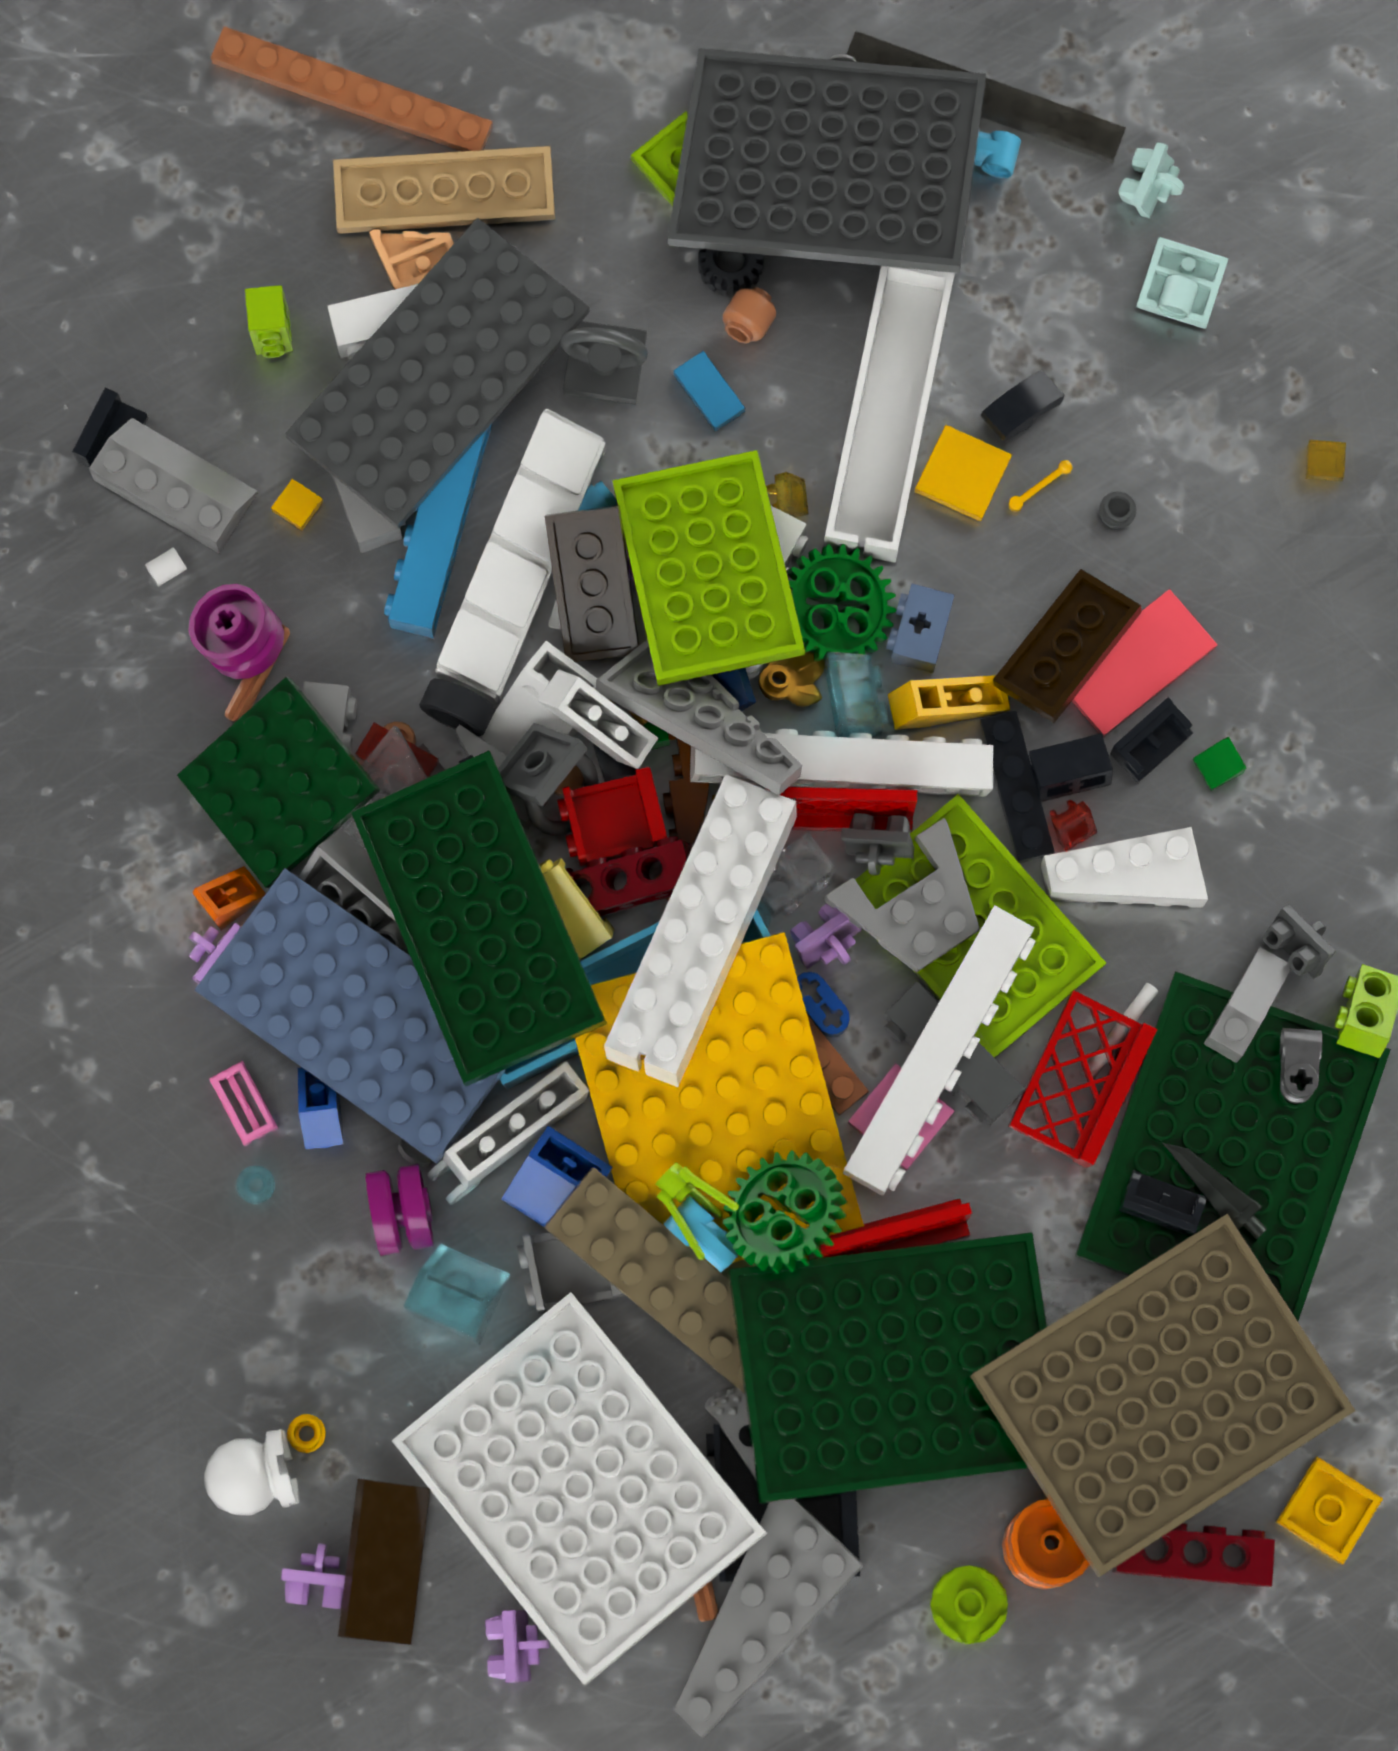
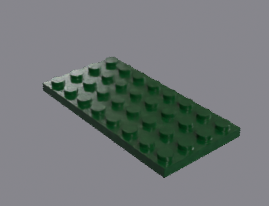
M490 750L351 812L462 1082L466 1087L607 1024Z

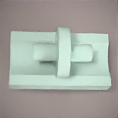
M1157 142L1154 150L1137 148L1132 160V167L1134 171L1143 173L1140 181L1125 178L1120 186L1119 195L1122 201L1136 206L1140 216L1150 218L1158 200L1167 202L1169 195H1180L1184 189L1183 182L1177 178L1180 169L1173 166V158L1166 153L1168 150L1167 144Z

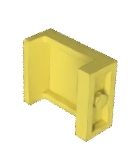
M559 858L554 863L547 859L539 865L581 960L611 939L615 929L607 918L602 920L566 871V863L563 859Z

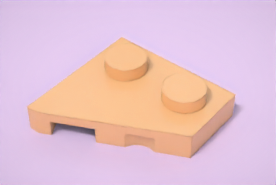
M381 230L369 231L370 238L393 289L419 284L454 245L450 233L431 232L430 234H421L418 231H403V234L381 233Z

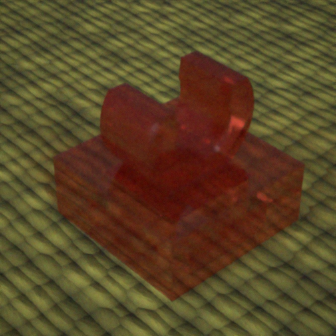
M1073 800L1066 801L1068 810L1059 815L1054 809L1050 811L1057 840L1065 851L1098 833L1091 810L1084 801L1078 804Z

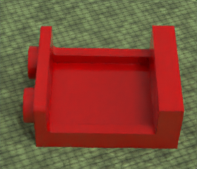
M650 767L635 770L636 775L573 790H570L569 786L562 788L564 798L558 799L557 804L561 821L569 820L572 834L565 836L570 858L578 856L580 867L585 866L586 862L597 858L606 857L610 860L622 857L621 852L630 848L643 847V851L657 847V841L667 838Z

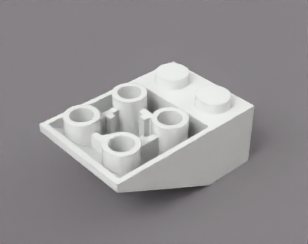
M545 641L523 668L494 712L484 735L479 738L508 756L533 723L574 737L578 731L537 700L557 670L580 677L594 689L597 678L548 641Z

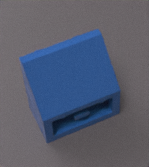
M547 1126L501 1200L544 1227L592 1167L607 1178L612 1166L555 1129Z

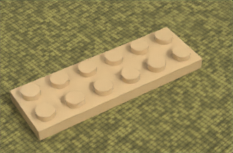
M550 146L333 160L338 234L369 232L372 230L387 231L471 225L477 218L485 224L555 220Z

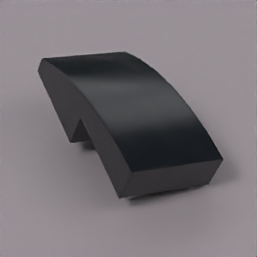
M1040 370L1000 396L984 409L980 416L1004 442L1030 428L1034 418L1060 405L1065 395Z

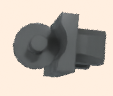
M855 813L849 828H842L841 840L845 841L846 853L856 855V863L868 864L870 875H879L882 865H894L895 858L913 859L915 848L910 837V825L905 816L892 815L888 817L886 831L874 830L875 820L873 816Z
M1290 905L1280 910L1274 922L1263 936V941L1271 949L1278 950L1282 947L1290 955L1288 959L1289 967L1298 976L1308 973L1313 979L1320 976L1325 964L1336 952L1321 937L1326 930V926L1320 921L1310 926Z

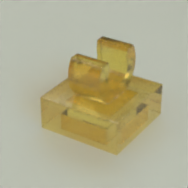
M789 472L774 475L775 484L766 486L768 494L776 495L777 502L771 506L796 518L808 515L805 479Z

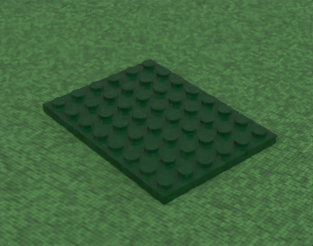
M1175 971L1155 1026L1158 1030L1144 1057L1075 1257L1129 1276L1188 1239L1189 1236L1118 1211L1133 1170L1195 1194L1203 1195L1163 1143L1188 1148L1262 1206L1254 1216L1267 1230L1258 1239H1255L1243 1226L1238 1231L1296 1320L1299 1321L1391 1049L1385 1048L1381 1057L1377 1058L1336 1044L1339 1030L1271 1006L1245 1053L1235 1063L1203 1044L1233 992ZM1282 1028L1322 1031L1319 1082L1313 1095L1304 1103H1291L1283 1097L1280 1091V1039ZM1296 1076L1293 1082H1291L1297 1084V1090L1302 1091L1307 1085L1301 1082V1077ZM1207 1199L1196 1233L1221 1218Z
M1033 1232L809 1259V1266L807 1267L801 1261H796L794 1272H791L785 1264L782 1265L779 1273H775L770 1266L765 1271H761L758 1266L729 1269L728 1275L760 1504L1029 1469L970 1376L1047 1327Z

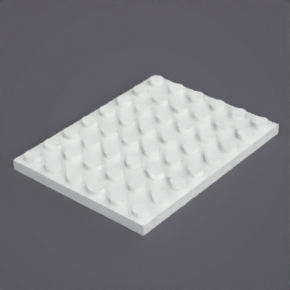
M572 1292L392 1440L583 1685L591 1682L767 1534Z

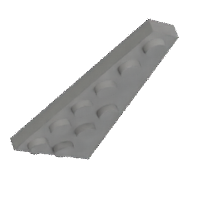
M647 640L596 680L595 690L604 697L778 796L801 776L802 765L775 738H768L759 729L760 723L752 715L746 717L738 709L739 702L712 675L658 686Z
M797 1499L769 1502L760 1522V1525L767 1534L747 1550L674 1708L701 1738L705 1737L864 1566Z

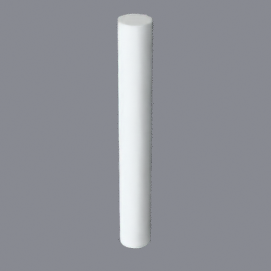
M1146 983L1123 1015L1137 1021L1159 991L1151 984ZM1116 1023L1107 1036L1109 1046L1121 1043L1129 1028ZM1102 1044L1097 1049V1051L1103 1049ZM1105 1053L1091 1057L1088 1062L1093 1079L1096 1078L1108 1061ZM1082 1070L1080 1073L1086 1078L1085 1073Z

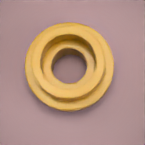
M303 1414L291 1421L287 1430V1438L295 1450L301 1453H312L323 1445L326 1438V1429L318 1417L311 1414ZM304 1427H311L314 1431L313 1438L309 1441H303L300 1437V1431Z

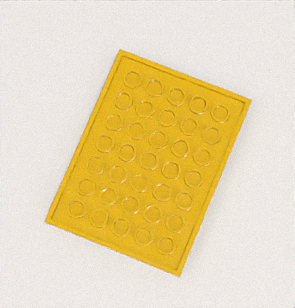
M785 932L741 943L678 1087L646 1075L644 1067L646 1056L640 1054L642 1066L639 1072L606 1058L605 1042L637 972L591 984L607 1024L576 1037L575 1041L608 1162L612 1166L611 1173L614 1184L664 1225V1222L671 1216V1213L666 1205L657 1197L662 1190L656 1185V1182L676 1162L682 1168L686 1166L695 1176L733 1200L728 1195V1192L740 1190L741 1187L736 1179L743 1178L747 1180L750 1177L747 1171L748 1166L758 1171L761 1169L760 1159L762 1157L771 1164L776 1152L784 1160H786L790 1151H794L799 1159L806 1152L813 1160L819 1158L826 1168L830 1167L837 1176L835 1179L844 1188L840 1193L844 1196L847 1203L840 1206V1208L846 1214V1218L835 1220L842 1229L841 1232L864 1226L852 1179L843 1174L847 1161ZM786 1184L782 1185L778 1191L782 1190ZM696 1187L695 1189L723 1213L721 1218H717L707 1210L715 1218L713 1221L728 1233L729 1230L723 1224V1220L731 1216L723 1209L725 1205ZM766 1195L760 1197V1199L769 1202L776 1211L780 1210L787 1214L802 1228L809 1227L808 1224L801 1222L793 1212L788 1213ZM676 1199L673 1200L677 1208L683 1203V1201L680 1203ZM815 1201L810 1203L806 1207V1209L811 1208L814 1205ZM763 1214L759 1215L754 1222L761 1219ZM791 1232L787 1233L782 1240L787 1239ZM738 1255L733 1262H737L744 1259L742 1256L740 1257Z

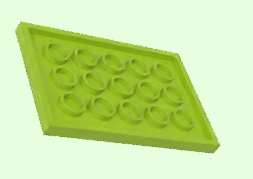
M758 450L612 480L617 505H620L625 542L658 686L805 655L803 639Z
M957 794L910 833L915 848L913 859L895 858L894 865H882L879 875H870L867 869L855 881L873 907L878 909L936 871L914 839L917 835L945 818L980 930L994 905L1034 927L1030 938L1034 939L1036 943L1025 961L1021 958L1017 959L1012 971L1018 974L1007 994L1000 990L993 1003L998 1005L999 1008L989 1026L981 1023L974 1035L980 1039L979 1043L996 1058L1070 995L1071 991H1076L1102 969L1106 962L964 799ZM980 930L917 973L913 971L939 1002Z

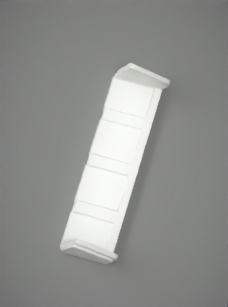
M549 409L543 410L493 527L489 541L485 546L469 584L460 610L456 615L438 658L435 670L437 679H443L463 686L482 696L490 703L500 704L502 702L503 690L553 573L544 516L579 510L600 458L604 457L606 452V443L602 437Z

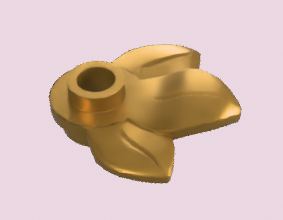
M807 652L802 656L769 662L767 667L760 673L758 679L759 688L762 694L770 700L787 699L796 706L801 707L813 705L822 699L820 691L813 683L823 674L826 660L823 658L816 662L814 661V652ZM772 677L781 679L784 684H776Z

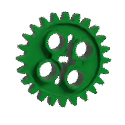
M830 544L822 547L821 553L814 548L808 552L809 559L801 556L796 560L799 568L792 566L786 571L792 579L788 581L804 643L805 654L812 649L815 650L814 661L816 662L822 660L825 655H827L829 665L837 663L839 656L843 665L851 663L853 656L857 661L866 658L865 650L870 654L878 650L875 641L882 643L887 640L888 637L881 629L888 630L894 626V623L888 620L886 616L892 615L897 611L896 608L887 605V601L896 597V594L885 592L884 589L892 581L891 579L880 580L878 576L884 567L879 566L872 569L870 564L873 556L871 555L860 560L859 548L851 551L849 555H847L845 544L838 546L835 554ZM815 576L825 580L827 585L825 593L820 592L816 588L814 583ZM851 580L856 581L861 586V597H857L851 592ZM809 598L810 600L817 601L819 603H828L836 598V604L843 606L849 605V607H845L844 609L838 611L837 605H811L807 604L806 599ZM857 604L867 606L868 610L865 611L850 606ZM813 612L822 616L824 620L823 629L814 626L812 622ZM848 617L857 620L859 624L858 634L853 633L847 625Z
M790 1151L786 1160H784L776 1152L773 1163L769 1164L762 1157L760 1159L761 1169L756 1171L748 1166L747 1171L750 1177L747 1180L743 1178L736 1179L741 1188L739 1191H729L728 1195L739 1205V1209L734 1211L725 1205L723 1209L731 1217L723 1220V1224L729 1230L726 1238L733 1244L732 1248L750 1266L755 1263L761 1271H765L770 1266L775 1273H779L782 1265L785 1264L791 1272H794L796 1261L801 1260L807 1267L809 1266L808 1255L813 1253L821 1258L823 1255L819 1247L822 1244L827 1246L834 1245L829 1238L830 1232L841 1233L842 1229L835 1220L846 1218V1214L840 1206L847 1203V1201L840 1193L844 1188L835 1179L837 1176L830 1167L826 1168L821 1159L813 1160L806 1152L799 1159L794 1151ZM786 1184L782 1190L778 1191L782 1185ZM766 1195L788 1213L793 1212L801 1222L808 1224L809 1227L802 1228L787 1214L780 1210L776 1211L769 1202L760 1199V1197ZM815 1201L814 1205L811 1208L806 1209V1207L810 1203ZM763 1214L761 1219L754 1222L759 1215ZM791 1232L787 1239L782 1240L787 1233Z

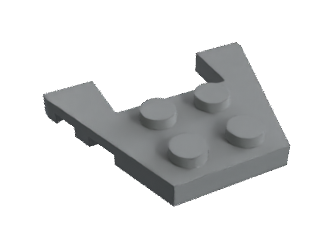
M945 818L917 835L914 839L936 870L878 909L873 907L853 877L826 894L823 898L829 906L841 911L850 918L849 921L859 929L863 928L879 941L878 944L916 973L980 930Z

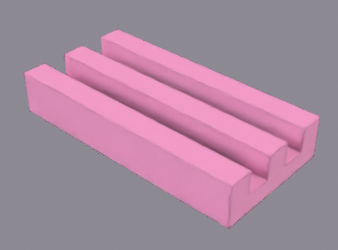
M243 1061L209 1078L244 1146L264 1137L269 1132L279 1129ZM238 1072L241 1073L267 1123L261 1127L234 1077ZM225 1079L230 1084L254 1130L248 1134L220 1083Z

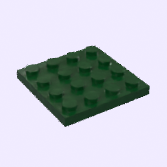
M289 677L281 680L177 774L264 887L269 889L285 868L289 871L294 869L319 844L324 842L352 817L351 812L362 808L381 791L295 682Z

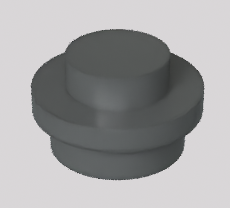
M1112 492L1102 499L1099 515L1107 526L1116 529L1124 528L1134 520L1136 504L1128 494Z

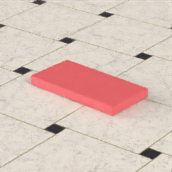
M1169 589L1142 610L1134 623L1075 696L1072 703L1099 734L1102 733L1104 738L1213 651L1218 644Z

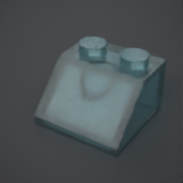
M842 652L827 653L825 676L836 737L849 738V735L852 733H869L872 737L881 736L883 724L888 723V713L885 701H878L876 688H882L879 666H872L870 655Z

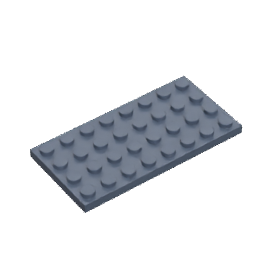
M286 868L195 989L201 996L436 1164L439 1163L445 1151L450 1148L506 1071V1069L466 1087L462 1082L411 956Z

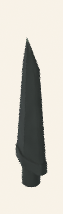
M1163 1143L1221 1217L1228 1214L1238 1230L1243 1226L1255 1239H1258L1267 1230L1254 1216L1262 1207L1256 1200L1251 1199L1190 1149Z

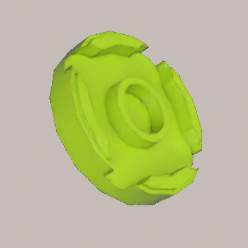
M968 1565L953 1568L939 1579L932 1591L930 1608L933 1621L941 1633L955 1642L973 1644L984 1642L998 1633L1006 1620L1008 1602L1006 1590L994 1574L985 1568Z

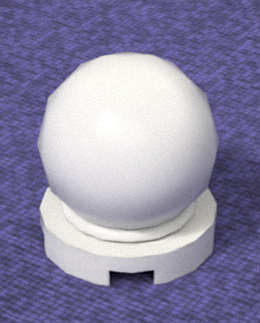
M282 1429L267 1431L264 1444L251 1438L234 1439L216 1449L208 1460L204 1481L209 1497L219 1509L234 1515H253L266 1509L274 1498L280 1501L283 1508L299 1503L297 1478L290 1479L286 1466V1461L292 1460L293 1457L285 1431H282Z

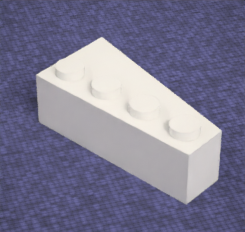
M1192 827L1045 855L1040 864L1046 894L1052 901L1116 902L1117 904L1129 905L1139 903L1155 904V906L1183 905L1203 908L1208 900Z

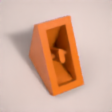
M245 866L198 886L192 891L199 904L220 931L260 902L266 894Z

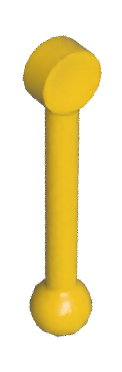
M1069 460L1061 461L1055 471L1020 497H1011L1008 503L1010 510L1014 512L1020 511L1026 500L1061 474L1070 473L1073 469L1072 463Z

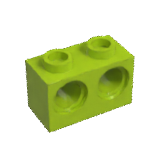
M282 285L245 289L248 330L256 355L262 354L267 358H276L283 356L284 352L293 351L290 314Z
M1362 964L1355 977L1349 975L1343 989L1342 997L1348 1000L1346 1007H1340L1334 1023V1027L1340 1029L1336 1044L1380 1058L1391 1038L1398 1010V976Z

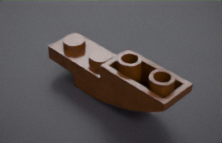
M668 733L669 740H676L678 754L672 755L675 777L682 776V779L669 781V792L663 793L666 815L673 814L675 824L674 829H668L669 837L677 836L679 840L682 839L692 844L693 848L704 822L708 803L709 783L690 782L691 745Z

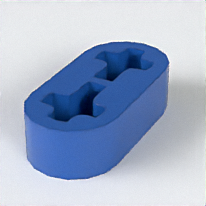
M804 972L798 975L797 979L801 992L803 989L801 983L804 981L809 985L814 982L818 984L816 995L821 1000L819 1003H816L810 995H806L803 998L808 1016L825 1036L837 1037L847 1030L850 1021V1015L846 1006L819 974ZM824 1005L832 1014L837 1012L842 1014L839 1019L840 1027L836 1028L833 1024L828 1027L824 1025L826 1015L821 1009Z

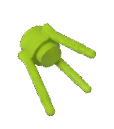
M676 1162L656 1182V1185L662 1190L657 1197L668 1208L697 1258L703 1260L705 1255L673 1200L676 1199L681 1203L690 1195L714 1216L721 1218L723 1213L695 1189L698 1187L734 1211L739 1209V1205L695 1176L686 1166L682 1168Z

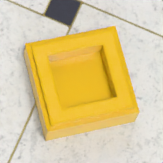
M291 479L271 509L272 512L303 531L322 505L323 499L299 482Z

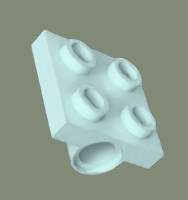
M1159 237L1136 307L1206 329L1229 258Z

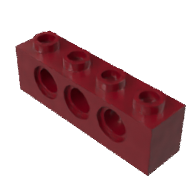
M677 836L668 837L657 841V847L643 851V847L630 848L621 852V858L608 861L606 857L593 859L586 862L587 868L574 872L572 868L565 869L579 888L584 883L590 882L592 892L587 899L599 916L604 917L671 897L692 850V844L682 839L679 840ZM661 861L663 866L661 875L651 880L649 877L651 865ZM620 872H625L627 875L626 885L622 889L616 890L614 879Z
M1182 1523L1159 1538L1165 1547L1164 1554L1160 1559H1151L1146 1554L1144 1548L1112 1569V1573L1272 1587L1275 1539H1266L1265 1531L1242 1529L1241 1536L1226 1535L1227 1528L1203 1525V1532L1187 1531L1188 1524ZM1190 1541L1199 1543L1203 1549V1557L1196 1564L1189 1562L1184 1555V1548ZM1228 1545H1235L1241 1551L1242 1560L1236 1567L1228 1566L1223 1559V1551Z

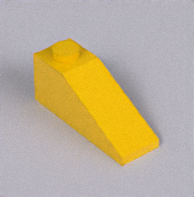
M996 675L910 680L887 694L895 730L926 728L1006 713L1011 710L1008 695L994 686L993 679Z

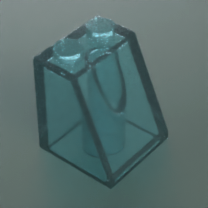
M440 1244L419 1270L403 1307L411 1316L480 1345L510 1274Z

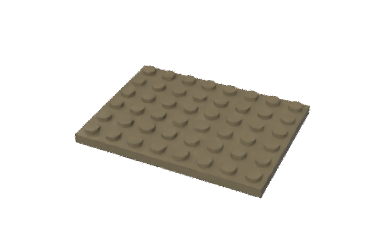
M1228 1214L970 1376L1097 1577L1104 1575L1356 1411Z

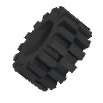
M700 249L698 251L699 274H702L704 284H710L709 289L713 292L716 289H720L721 295L727 296V291H733L734 296L739 289H751L752 284L756 286L759 282V276L763 272L764 255L742 253L745 257L743 267L736 272H726L717 264V257L722 251Z

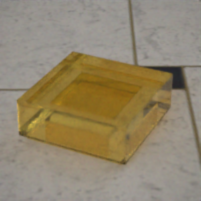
M1309 440L1307 443L1306 479L1343 481L1346 442Z

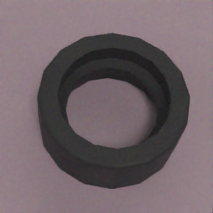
M436 678L430 681L419 704L421 710L436 721L455 730L460 724L479 737L484 735L495 712L494 706L477 693L453 682Z

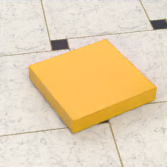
M945 425L914 492L981 522L1011 460L1012 454Z
M1316 1456L1275 1523L1343 1565L1383 1498Z

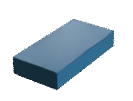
M704 351L673 370L675 378L715 432L745 412V407Z

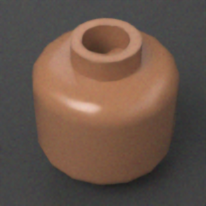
M754 287L753 289H739L734 294L722 315L725 331L730 337L740 343L747 344L750 341H760L765 336L776 318V308L771 302L772 298L769 293L761 288Z

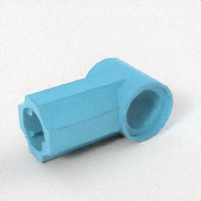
M979 131L975 165L980 166L985 173L999 178L1011 177L1019 153L1021 139L1006 131H993L990 134Z
M689 1195L678 1207V1210L699 1243L705 1259L722 1272L725 1268L729 1267L738 1254L732 1248L733 1244L726 1238L727 1232L713 1221L715 1218ZM671 1215L664 1222V1226L689 1247L690 1245Z

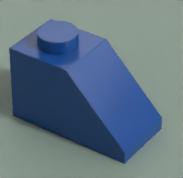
M298 1068V1113L305 1149H324L335 1145H343V1124L339 1094L304 1068Z

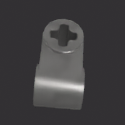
M1282 1028L1280 1039V1091L1283 1097L1291 1103L1299 1104L1306 1102L1318 1086L1319 1064L1322 1053V1031ZM1296 1076L1301 1077V1082L1307 1084L1302 1091L1297 1090V1084L1291 1083Z

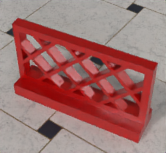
M788 787L780 794L796 801L797 818L791 830L842 831V828H849L855 813H861L874 817V830L886 831L888 817L893 815L907 817L910 833L913 831V815L917 804V790Z
M1075 990L1071 991L1008 1127L1074 1159L1073 1162L1085 1168L1093 1166L1158 1029L1146 1023L1141 1024ZM1076 1002L1090 1009L1094 1024L1079 1029L1075 1028L1071 1012ZM1098 1013L1109 1019L1101 1021ZM1115 1021L1129 1028L1122 1043L1109 1046L1102 1025ZM1067 1023L1070 1032L1061 1034ZM1096 1028L1103 1049L1085 1055L1078 1033ZM1071 1036L1079 1057L1060 1063L1055 1046L1058 1040ZM1120 1048L1114 1059L1111 1051ZM1105 1053L1110 1070L1107 1076L1094 1080L1086 1059ZM1051 1057L1054 1066L1045 1068ZM1080 1061L1088 1083L1069 1089L1062 1067ZM1056 1070L1063 1091L1044 1097L1039 1080L1042 1074ZM1104 1082L1098 1093L1095 1084ZM1089 1087L1094 1104L1091 1110L1078 1114L1070 1093ZM1035 1090L1038 1099L1029 1102ZM1064 1095L1072 1117L1053 1123L1045 1101ZM1040 1104L1047 1125L1032 1129L1020 1123L1026 1108ZM1088 1116L1082 1127L1079 1118ZM1074 1121L1078 1138L1073 1149L1059 1142L1054 1127ZM1048 1129L1051 1138L1040 1132Z
M959 1198L865 1223L862 1227L829 1235L834 1245L827 1246L822 1244L819 1247L823 1255L821 1258L940 1244L969 1237L970 1231L967 1221L972 1215L970 1203L962 1204Z

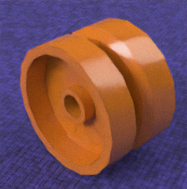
M1048 1499L1038 1500L1015 1514L1005 1528L1002 1541L1004 1561L1013 1576L1027 1586L1042 1590L1061 1587L1082 1575L1089 1566L1085 1556ZM1051 1538L1054 1542V1547L1049 1550L1046 1548L1044 1540Z

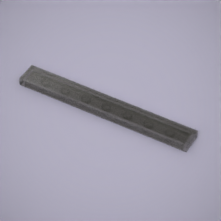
M855 31L846 53L861 63L970 72ZM986 78L981 117L1113 164L1126 127Z

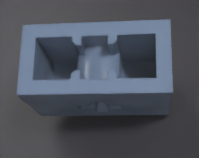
M911 583L909 594L901 593L896 614L902 616L899 629L892 627L886 649L893 651L892 663L934 673L954 594ZM917 621L924 623L921 634L914 632Z

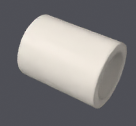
M174 547L145 564L158 587L187 570Z

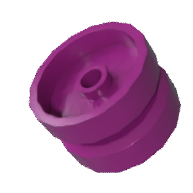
M226 584L212 589L196 603L190 615L188 632L192 644L222 675L230 678L248 679L265 672L277 660L283 648L284 629L280 618L249 587L240 584Z
M413 1164L399 1167L397 1172L399 1192H394L391 1177L385 1170L366 1173L368 1202L379 1255L386 1256L400 1253L403 1247L401 1228L406 1229L409 1244L414 1250L434 1247L431 1222H433L428 1188L424 1186L420 1165Z

